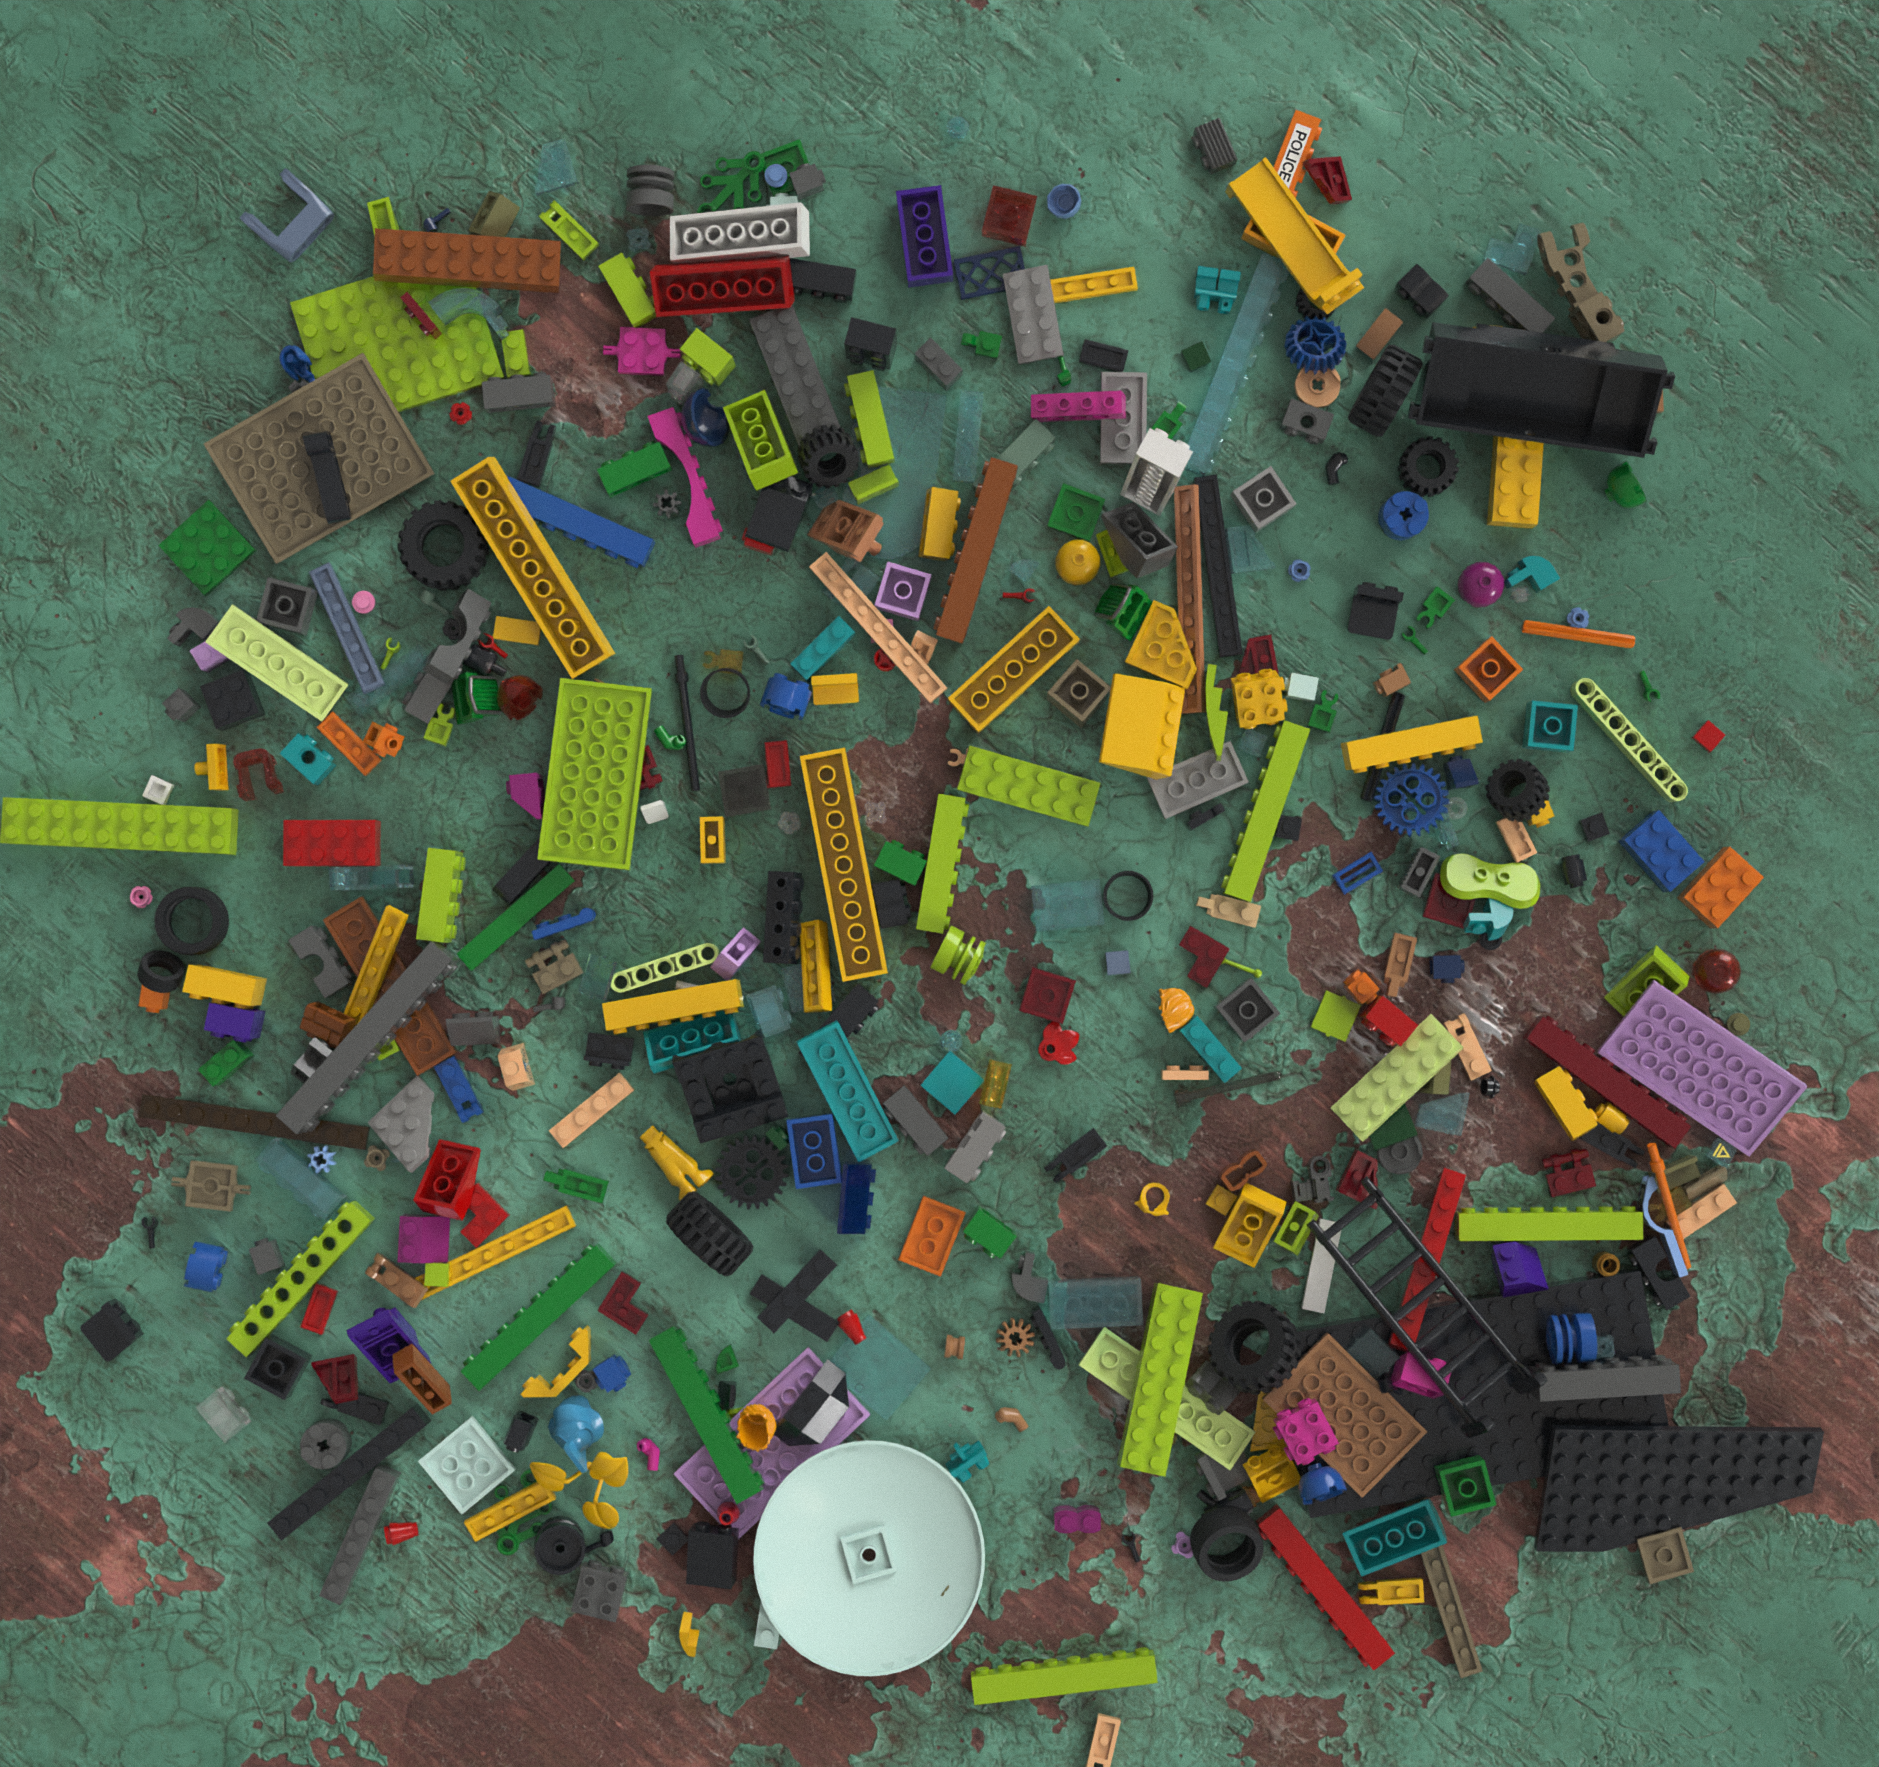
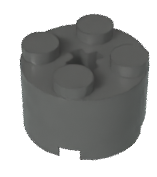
M328 1418L320 1420L309 1427L303 1434L300 1442L302 1459L317 1469H329L336 1466L348 1455L352 1446V1438L346 1425L339 1420ZM325 1439L327 1440L328 1448L324 1446L323 1441Z

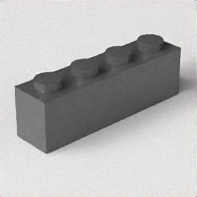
M1489 258L1466 281L1468 290L1475 296L1479 295L1484 299L1485 305L1492 311L1496 310L1508 326H1514L1520 330L1543 333L1555 320L1554 316Z

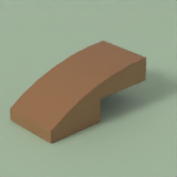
M1385 308L1356 347L1374 360L1403 321Z

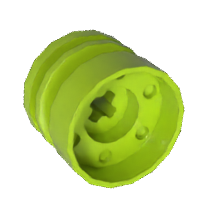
M951 925L930 968L944 974L949 967L954 968L952 979L955 980L960 971L964 973L960 983L965 985L974 976L984 956L986 943L980 941L977 949L972 947L976 939L975 937H971L967 944L963 943L965 932Z

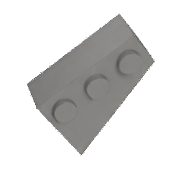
M981 1110L944 1166V1169L965 1183H968L970 1179L974 1181L981 1171L978 1168L983 1161H988L994 1152L991 1148L996 1142L1000 1143L1006 1134V1131H1004L1006 1126Z

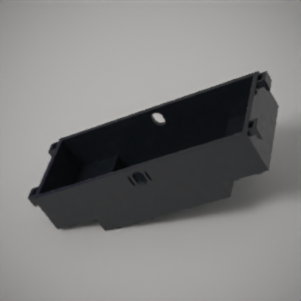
M1432 322L1430 335L1425 336L1422 351L1425 353L1415 402H1410L1408 419H1414L1416 424L1645 458V454H1655L1657 439L1655 437L1650 439L1662 390L1663 388L1672 389L1675 379L1674 372L1670 371V373H1667L1668 370L1662 356L1615 349L1613 343L1479 323H1476V328Z

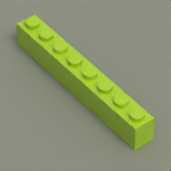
M1286 720L1282 721L1281 725H1276L1273 737L1276 740L1274 746H1269L1265 758L1269 760L1266 768L1262 767L1259 773L1258 780L1261 783L1259 789H1254L1250 801L1254 802L1251 811L1247 810L1243 823L1246 824L1244 832H1239L1236 845H1239L1237 853H1232L1228 866L1231 867L1229 876L1225 875L1222 880L1221 888H1224L1222 894L1245 902H1251L1308 738L1309 728Z
M1577 1206L1576 1211H1567V1207H1553V1211H1544V1207H1530V1211H1521V1207H1507V1211H1498L1497 1207H1484V1211H1475L1473 1207H1462L1461 1212H1455V1239L1458 1241L1643 1240V1212L1636 1210L1635 1206H1621V1210H1613L1612 1206H1599V1210H1590V1207Z
M1145 1647L1137 1648L1135 1652L1130 1653L1118 1650L1112 1652V1655L1105 1656L1102 1653L1090 1654L1088 1658L1070 1656L1064 1661H1057V1659L1052 1658L1046 1659L1044 1663L1035 1664L1033 1661L1022 1662L1021 1666L1014 1667L1011 1664L999 1665L997 1669L978 1667L975 1671L971 1672L974 1705L1158 1683L1154 1652Z

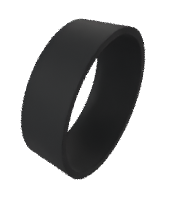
M721 668L711 672L703 680L700 688V697L704 707L714 716L732 718L742 713L747 707L750 700V688L747 679L739 671L731 668ZM720 671L732 672L745 682L747 697L741 706L733 710H722L711 703L707 695V684L715 673Z
M1119 872L1113 875L1105 885L1103 892L1104 904L1110 914L1120 920H1137L1143 917L1151 908L1153 903L1152 886L1146 877L1138 872ZM1133 876L1139 879L1147 889V903L1144 909L1134 916L1125 917L1116 914L1107 902L1108 888L1119 877Z

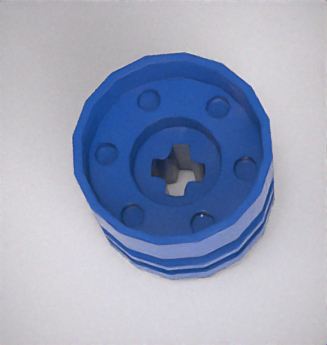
M1590 1313L1573 1314L1571 1324L1565 1314H1561L1559 1319L1556 1315L1548 1316L1546 1344L1550 1359L1554 1365L1561 1364L1562 1360L1564 1363L1570 1364L1573 1353L1578 1363L1595 1362L1597 1357V1335L1594 1320Z

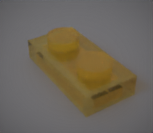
M989 1060L979 1104L1002 1108L1012 1064Z

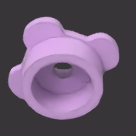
M1178 1532L1176 1534V1542L1171 1547L1174 1554L1179 1553L1185 1556V1558H1191L1193 1553L1190 1537L1186 1536L1184 1532Z

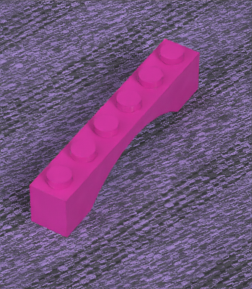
M674 407L649 415L648 419L657 442H660V444L667 447L678 457L688 474L691 485V506L686 525L695 548L721 539L719 533L723 532L719 519L714 520L711 511H714L715 507L711 497L706 498L704 490L708 488L704 477L698 476L696 469L700 468L696 455L691 456L688 447H691L692 443L688 435L683 434L681 413H676Z

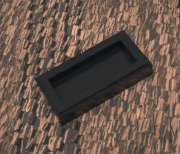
M1085 339L1079 363L1113 372H1123L1129 350Z

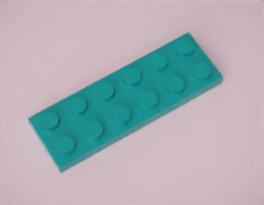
M837 1020L796 1041L858 1163L899 1141Z

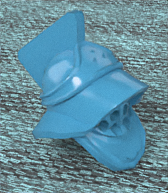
M572 1395L564 1399L555 1408L548 1428L551 1437L565 1450L580 1472L584 1473L587 1472L586 1449L603 1436L604 1424L600 1414L591 1408L587 1398L583 1395Z

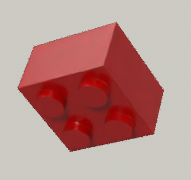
M1378 995L1359 1015L1363 1019L1361 1024L1370 1031H1377L1380 1034L1378 1038L1386 1045L1392 1047L1394 1045L1401 1047L1418 1027V1024L1382 995Z

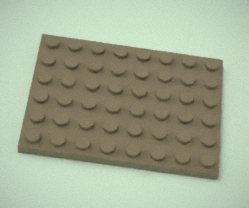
M364 353L204 443L205 448L276 564L435 474ZM323 431H329L331 434L352 517L350 520L328 524L311 458L307 455L303 436Z

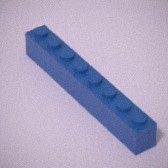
M507 476L533 520L543 523L541 527L552 532L555 529L563 532L562 536L572 541L578 538L584 541L583 545L590 549L596 550L597 547L605 550V555L613 559H617L618 556L626 559L625 563L634 568H638L639 565L645 567L655 545L653 539Z

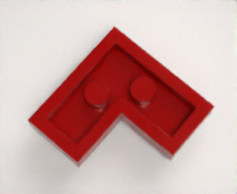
M476 1183L472 1200L468 1207L476 1216L460 1232L477 1248L510 1214L479 1183Z

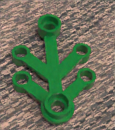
M751 151L743 159L718 158L715 165L722 173L727 172L730 168L742 169L737 175H703L700 178V184L707 190L712 189L714 186H727L711 203L701 204L697 213H705L708 210L716 212L733 193V210L744 209L743 182L749 175L751 189L748 192V198L752 203H759L763 197L759 190V173L765 168V158L757 151ZM753 160H758L756 167H751ZM725 161L727 163L726 167L723 169L719 168V164ZM710 178L711 183L704 185V180ZM754 192H758V193H759V196H758L757 199H752V198H751V196H752V194H753Z
M531 1469L525 1470L521 1475L522 1489L537 1482L536 1479L532 1482L527 1479V1475L532 1474ZM504 1484L497 1486L494 1491L495 1497L500 1501L509 1497V1488ZM503 1488L506 1494L504 1496L499 1495L498 1489ZM548 1503L549 1510L547 1511L542 1510L540 1507L510 1523L508 1531L506 1527L497 1530L499 1535L496 1542L498 1551L503 1555H512L518 1550L521 1542L535 1536L534 1526H540L542 1522L536 1521L531 1525L530 1529L516 1534L519 1525L541 1514L546 1515L550 1513L552 1503ZM507 1539L511 1540L512 1546L507 1547L504 1541Z

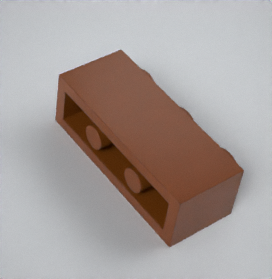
M413 1344L392 1354L394 1374L432 1415L452 1404L450 1385Z

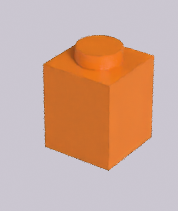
M142 985L139 1006L146 1007L145 1011L159 1013L160 1009H168L170 992L159 993L151 991Z

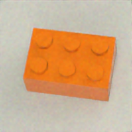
M1730 846L1722 847L1677 898L1709 928H1719L1764 877Z

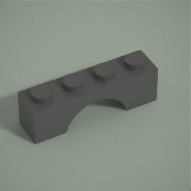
M470 589L463 592L451 612L459 626L457 643L451 646L438 645L431 651L422 670L445 684L452 679L456 680L462 671V667H460L462 661H465L472 651L469 648L472 641L475 642L481 633L479 629L481 623H485L491 612L488 609L491 602Z

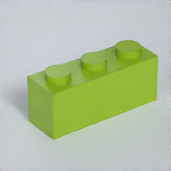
M620 253L599 265L603 276L633 328H639L656 318L653 296L648 298L644 290L647 289V286L641 276L638 278L635 276L633 270L636 267L630 257L625 258L623 253Z

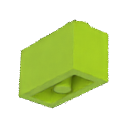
M1295 1201L1273 1242L1298 1256L1311 1232L1307 1224L1313 1219L1317 1221L1319 1215Z

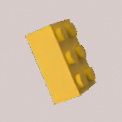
M201 964L188 965L182 992L190 993L189 998L209 1000L210 997L213 1003L225 1005L233 1002L236 1008L253 1009L254 1006L262 1005L267 978Z

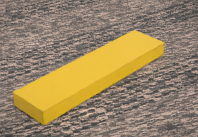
M1134 267L1051 279L1054 303L1138 290Z
M535 1482L466 1519L464 1524L474 1541L477 1542L554 1501L556 1495L553 1491L547 1490L538 1482Z

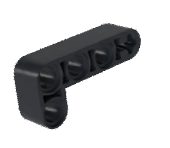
M323 431L303 436L307 455L310 456L328 524L352 519L330 432Z

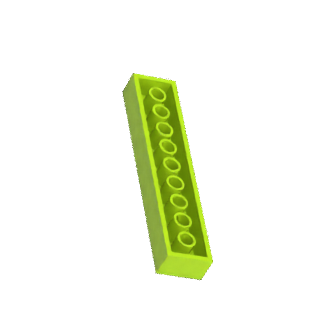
M3 797L0 843L236 855L239 810L217 807Z

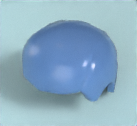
M1070 184L1055 186L1047 196V208L1057 218L1067 219L1073 217L1081 206V196L1078 189Z

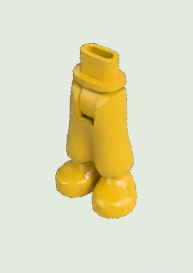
M651 1126L640 1136V1139L646 1144L644 1148L648 1149L647 1151L661 1168L669 1183L679 1188L678 1198L680 1201L687 1193L697 1192L698 1190L685 1178V1175H688L698 1188L702 1187L714 1176V1173L709 1169L699 1170L695 1159L678 1147L662 1131L659 1132L654 1126Z

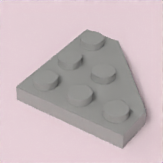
M416 1076L367 1122L411 1173L429 1157L430 1150L428 1141L432 1126L431 1106L432 1102H434V1092L420 1076Z

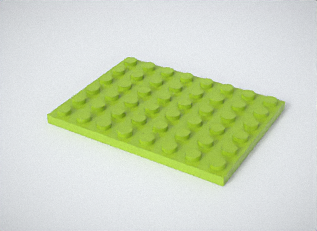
M374 276L290 302L305 353L312 362L310 368L315 380L364 353L398 412L481 387L482 382L488 381L487 379L490 377H501V380L505 379L477 288L375 281ZM406 292L410 294L441 331L442 335L436 340L431 334L427 337L418 327L421 324L418 318L412 319L404 310L407 305L400 297Z

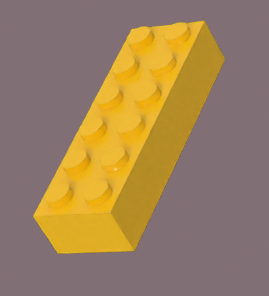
M1048 606L949 696L948 702L979 734L1078 644L1080 639L1057 613Z

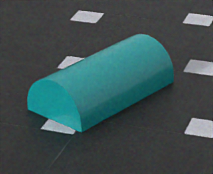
M725 1011L716 1012V1017L703 1019L702 1015L694 1016L693 1021L682 1023L678 1021L671 1025L643 1032L649 1065L653 1074L674 1068L672 1056L674 1055L681 1057L691 1056L705 1051L713 1043L741 1041L734 1013L725 1014Z
M1429 1498L1342 1533L1361 1577L1447 1543L1443 1524Z

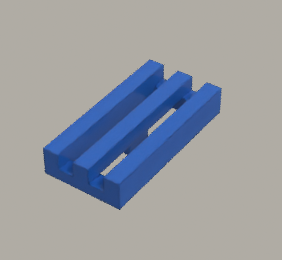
M1369 852L1333 874L1332 877L1337 882L1336 884L1340 887L1343 895L1383 872L1373 853ZM1370 858L1372 861L1346 878L1340 879L1339 876ZM1375 866V871L1347 888L1344 886L1351 879Z

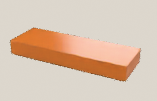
M332 711L316 727L364 776H367L382 761L335 712Z

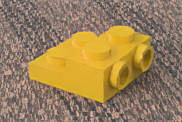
M1283 1443L1272 1445L1267 1452L1260 1456H1252L1243 1464L1262 1503L1298 1485L1301 1479L1293 1460L1289 1461L1283 1449L1285 1448Z

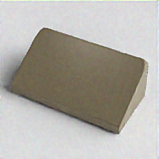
M1716 1165L1703 1173L1701 1177L1683 1185L1680 1190L1686 1200L1691 1202L1726 1181L1728 1178L1727 1169L1724 1166Z

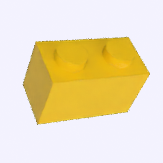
M723 816L700 817L702 864L726 863L725 818Z

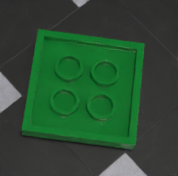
M207 500L158 545L206 597L257 551L211 500Z

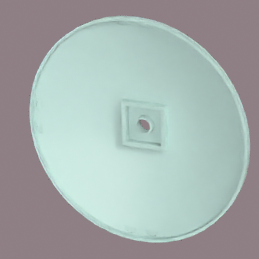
M876 1440L853 1441L833 1446L811 1456L788 1474L776 1488L763 1511L754 1544V1574L758 1594L770 1621L787 1643L801 1655L822 1667L843 1674L855 1676L888 1675L915 1667L930 1659L950 1643L963 1628L974 1609L982 1587L985 1570L984 1538L977 1513L960 1483L938 1462L913 1448L898 1443ZM871 1548L875 1551L876 1556L873 1560L866 1561L863 1558L862 1553L865 1549ZM949 1585L948 1590L944 1592L945 1594L943 1596H941L945 1588Z

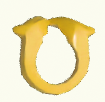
M1149 1183L1143 1187L1139 1201H1136L1134 1204L1144 1213H1150L1153 1216L1168 1215L1169 1212L1166 1208L1170 1195L1162 1184ZM1158 1187L1164 1192V1200L1154 1211H1150L1147 1205L1146 1193L1150 1188Z

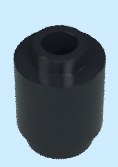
M1580 854L1562 857L1560 866L1564 884H1569L1570 889L1584 886L1583 881H1587L1583 859H1580Z

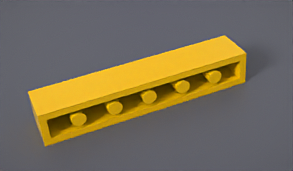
M1477 715L1340 744L1345 769L1353 770L1355 774L1367 771L1368 766L1375 765L1376 769L1389 767V762L1396 760L1397 764L1411 762V757L1418 756L1419 760L1432 758V753L1439 751L1441 755L1454 753V748L1462 747V751L1475 749V744L1482 743L1483 740Z
M737 979L602 1003L606 1031H613L614 1035L627 1033V1028L635 1027L636 1031L649 1029V1024L658 1023V1027L671 1025V1020L680 1019V1023L694 1020L693 1016L702 1015L703 1019L716 1017V1012L725 1011V1014L738 1013V1008L744 1007L740 980Z

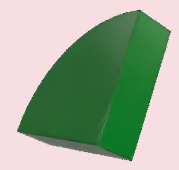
M731 1344L726 1346L717 1358V1375L739 1366Z

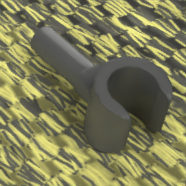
M552 997V1004L534 1006L533 1011L562 1010L565 1007V998Z

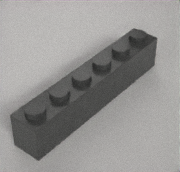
M381 1463L375 1468L319 1594L320 1597L338 1605H341L346 1599L402 1472Z

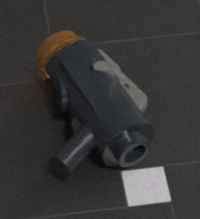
M1253 1485L1249 1487L1244 1486V1488L1242 1487L1239 1490L1226 1493L1227 1497L1220 1501L1217 1498H1212L1202 1489L1196 1494V1497L1207 1505L1203 1508L1205 1513L1216 1508L1231 1506L1242 1509L1247 1514H1250L1253 1508L1257 1507L1256 1504L1261 1502Z

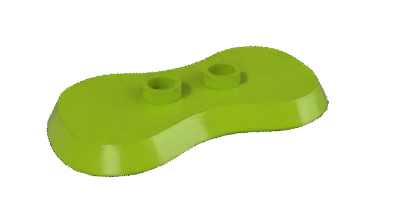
M1461 853L1448 856L1441 866L1440 880L1444 890L1451 896L1459 899L1491 898L1510 907L1523 909L1536 904L1540 895V881L1537 873L1533 868L1523 863L1492 864L1472 855Z

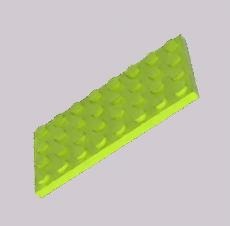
M560 678L538 860L630 871L652 688Z

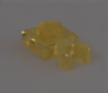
M721 649L720 656L712 651L704 652V655L713 658L710 664L703 663L704 668L712 669L715 666H719V669L731 668L742 674L744 652ZM720 671V672H719V673H726V674H735V673L728 672V671Z
M1680 1185L1670 1190L1676 1215L1692 1207L1691 1202ZM1659 1196L1662 1201L1661 1204H1651L1648 1207L1650 1212L1659 1209V1215L1653 1218L1656 1222L1662 1221L1666 1216L1661 1196Z

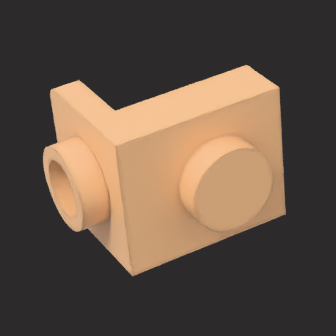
M917 630L911 647L928 665L938 640Z

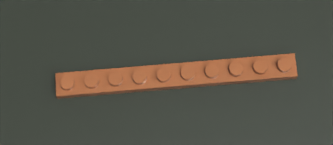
M1193 484L1177 486L1174 489L1176 545L1178 546L1176 550L1178 619L1197 667L1188 690L1185 689L1181 714L1206 713L1198 485Z

